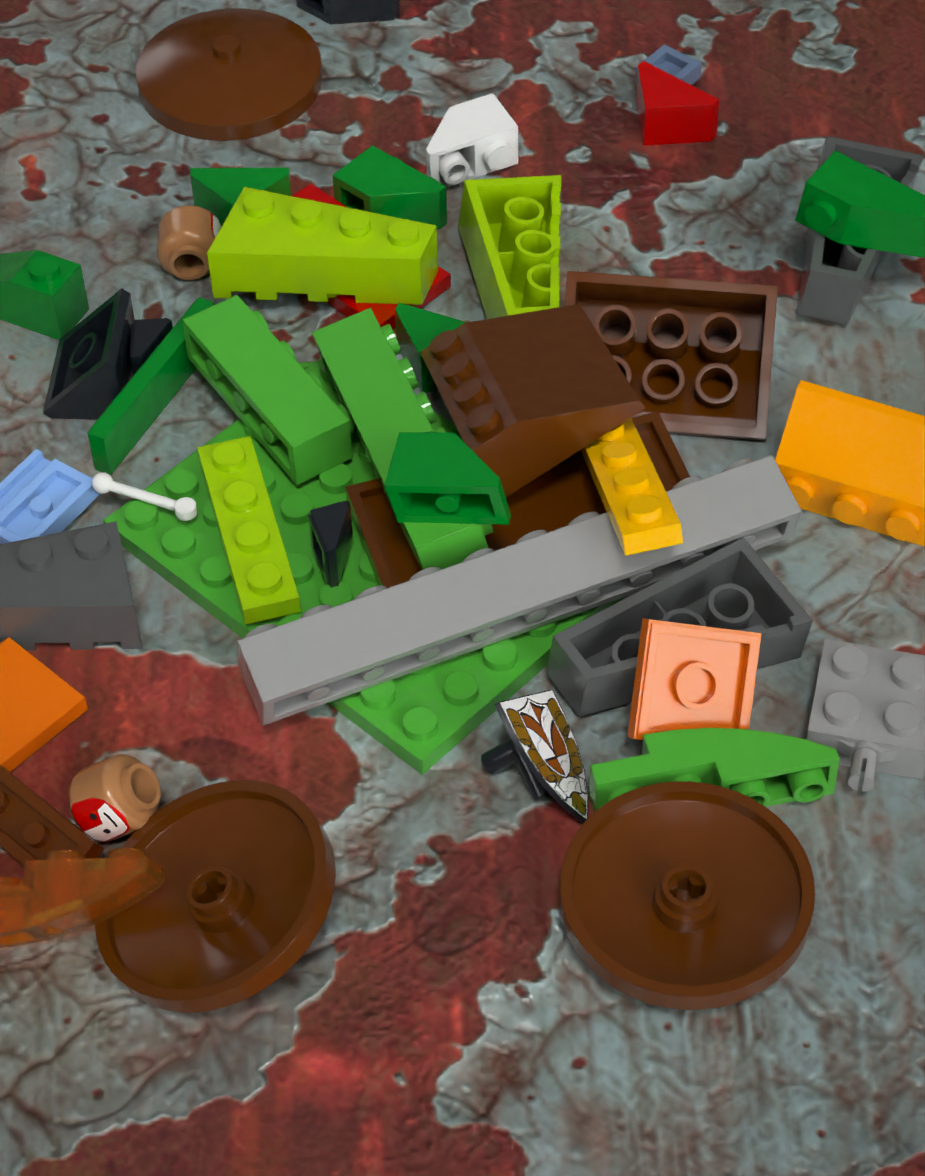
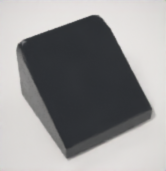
M171 319L133 320L130 341V360L133 376L173 328Z
M341 501L310 510V515H308L311 547L324 579L331 588L339 586L353 538L351 506L348 501Z

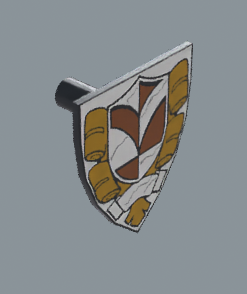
M553 689L494 704L511 738L481 755V761L485 770L489 774L494 775L516 763L534 800L550 794L561 807L581 823H584L588 819V789L585 769L577 742Z

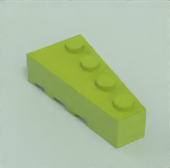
M561 175L464 180L458 228L487 319L559 307Z
M244 187L207 252L213 298L229 299L232 297L233 291L256 292V300H277L278 293L308 294V301L328 302V298L338 295H354L356 303L398 304L400 302L403 304L422 305L438 273L436 225Z

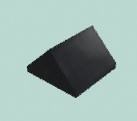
M121 288L59 339L43 414L51 419L98 420L133 377L130 360L131 324H133L135 318L129 292Z

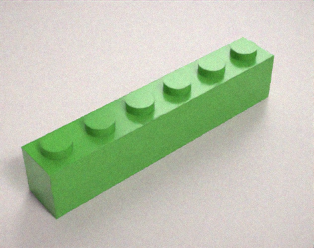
M369 308L315 330L312 334L325 370L342 405L351 416L356 435L377 478L382 479L384 493L391 505L384 484L399 432H446L443 427L433 430L431 424L437 422L434 411L424 391L416 395L413 391L419 385L408 358L405 357L397 360L396 355L401 354V349L391 325L387 324L380 327L372 309ZM399 523L421 570L429 567H439L442 570L462 563L473 552L488 548L485 535L494 532L492 524Z

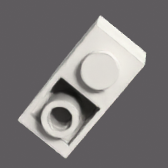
M493 93L450 106L426 148L427 176L436 179L446 187L462 183L464 180H471L517 165L518 125Z

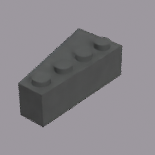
M826 136L817 169L836 150L913 189L924 155ZM807 228L797 314L848 324L884 251L839 244Z
M743 537L554 635L547 674L579 716L632 702L642 618L762 633L757 669L801 658L813 620Z

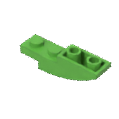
M697 728L643 734L642 755L590 765L589 801L594 813L607 802L628 791L657 783L690 781L708 783L734 790L754 799L765 807L794 801L807 803L818 800L825 795L834 794L840 758L837 750L806 739L773 732L731 728Z

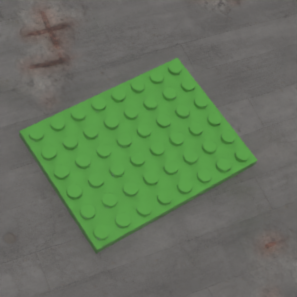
M319 358L307 367L305 371L307 373H315L329 398L336 405L342 404L325 370L322 359ZM434 412L437 422L431 424L433 430L443 427L446 433H455L462 440L457 427ZM240 418L203 445L251 436L299 594L301 612L245 624L200 466L198 450L144 489L145 491L174 500L183 497L194 499L197 515L189 521L179 520L175 515V511L132 498L106 517L103 523L117 521L121 545L124 549L241 638H245L251 630L261 625L276 624L280 626L298 620L306 611L319 605L328 604L335 607L355 600L364 590L378 586L353 517L351 515L353 538L339 586L331 588L324 579L311 547L308 515H310V510L346 501L345 486L378 479L355 430L351 434V459L298 485L293 482ZM623 598L328 702V704L423 775L497 709L494 704L511 698L548 665L554 635L616 604Z

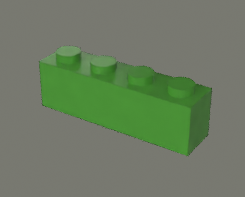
M235 295L182 320L188 359L296 485L352 458L351 434L354 433L355 429L348 410L340 403L336 405L329 398L317 375L313 372L307 373L297 362L290 345L284 340L278 341L270 332L265 318L258 310L252 311L238 295Z

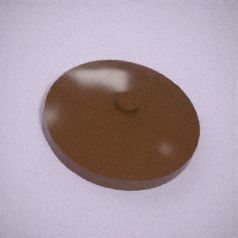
M243 8L218 9L188 16L170 24L157 33L145 45L138 57L136 81L139 98L143 107L162 126L192 138L232 141L271 133L290 124L305 113L314 103L321 89L322 63L316 42L305 29L295 22L280 15L261 10Z
M234 780L215 783L191 791L173 800L149 817L146 824L129 837L115 856L102 882L96 906L95 930L99 950L106 965L133 995L147 1004L167 1011L180 1013L212 1011L228 1007L257 994L274 983L300 959L317 936L325 921L331 905L336 878L334 852L327 833L311 810L296 795L284 788L261 781Z
M690 781L657 783L628 791L612 799L595 811L581 825L572 838L562 863L560 876L562 920L567 935L581 959L596 975L618 991L634 999L664 1008L680 1010L719 1008L746 1000L764 991L780 979L798 958L808 938L814 911L815 886L811 865L802 845L790 828L777 815L754 799L734 790L708 783Z

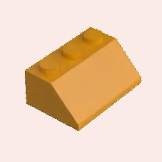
M800 380L775 458V462L800 509L925 547V416Z

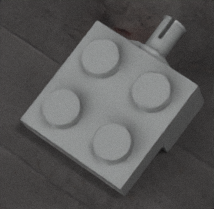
M824 639L806 740L837 750L840 758L839 765L851 767L848 785L852 789L858 791L861 771L864 772L861 792L873 789L875 772L923 780L925 771V655Z

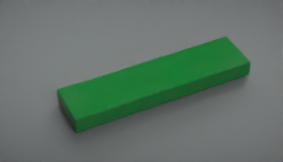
M201 297L193 302L89 429L87 434L95 470L112 475L197 369L187 357L182 320L215 305V302Z

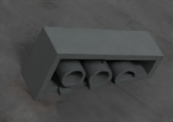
M117 521L0 544V643L10 637L25 650H36L37 643H69L71 650L94 649L95 642H121L122 649H143Z

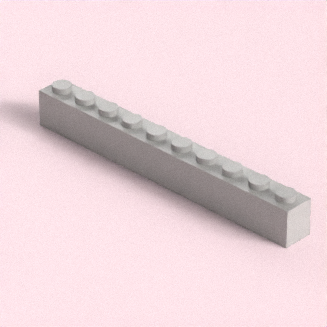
M772 455L752 461L750 458L740 459L728 465L721 473L703 479L700 476L688 477L678 482L671 490L666 491L681 522L682 544L625 556L607 512L600 515L598 512L584 513L573 519L568 526L548 533L545 530H536L521 537L516 544L496 551L492 548L475 551L467 556L462 563L442 570L439 567L423 569L414 574L409 581L387 588L382 585L371 587L361 592L355 600L335 607L328 604L316 606L306 611L298 620L280 626L265 624L256 627L245 638L237 640L238 666L264 726L637 593L743 537L754 550L791 538L802 511Z

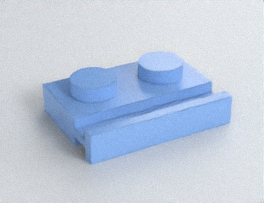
M35 449L0 482V544L62 532L100 495L92 487L93 478L57 459L51 462L43 457L42 451Z

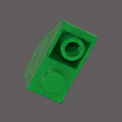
M373 145L332 175L334 199L348 208L436 225V229H441L447 224L446 186Z

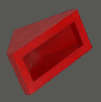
M642 61L638 65L636 105L644 146L711 142L717 137L718 98L646 61Z

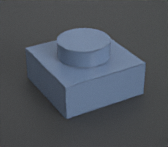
M665 44L644 60L690 85L701 78L702 62ZM638 66L636 67V73H635V82H636V83H637V70H638Z

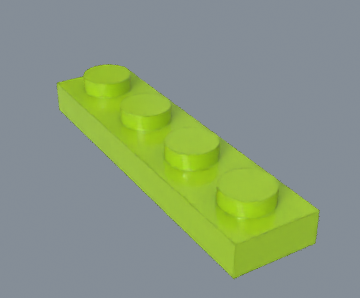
M251 436L197 447L200 466L245 624L301 612L299 594Z

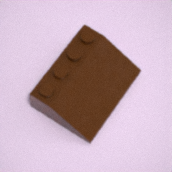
M567 271L564 306L581 305L642 402L645 409L633 417L658 411L669 434L766 441L778 294L777 285Z
M580 304L466 322L454 330L440 333L431 341L428 347L420 351L463 442L500 478L505 497L645 409Z

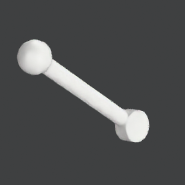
M105 472L98 473L93 477L92 487L100 494L112 491L175 511L176 517L182 521H189L197 515L196 502L192 498L170 499L113 481L111 475Z

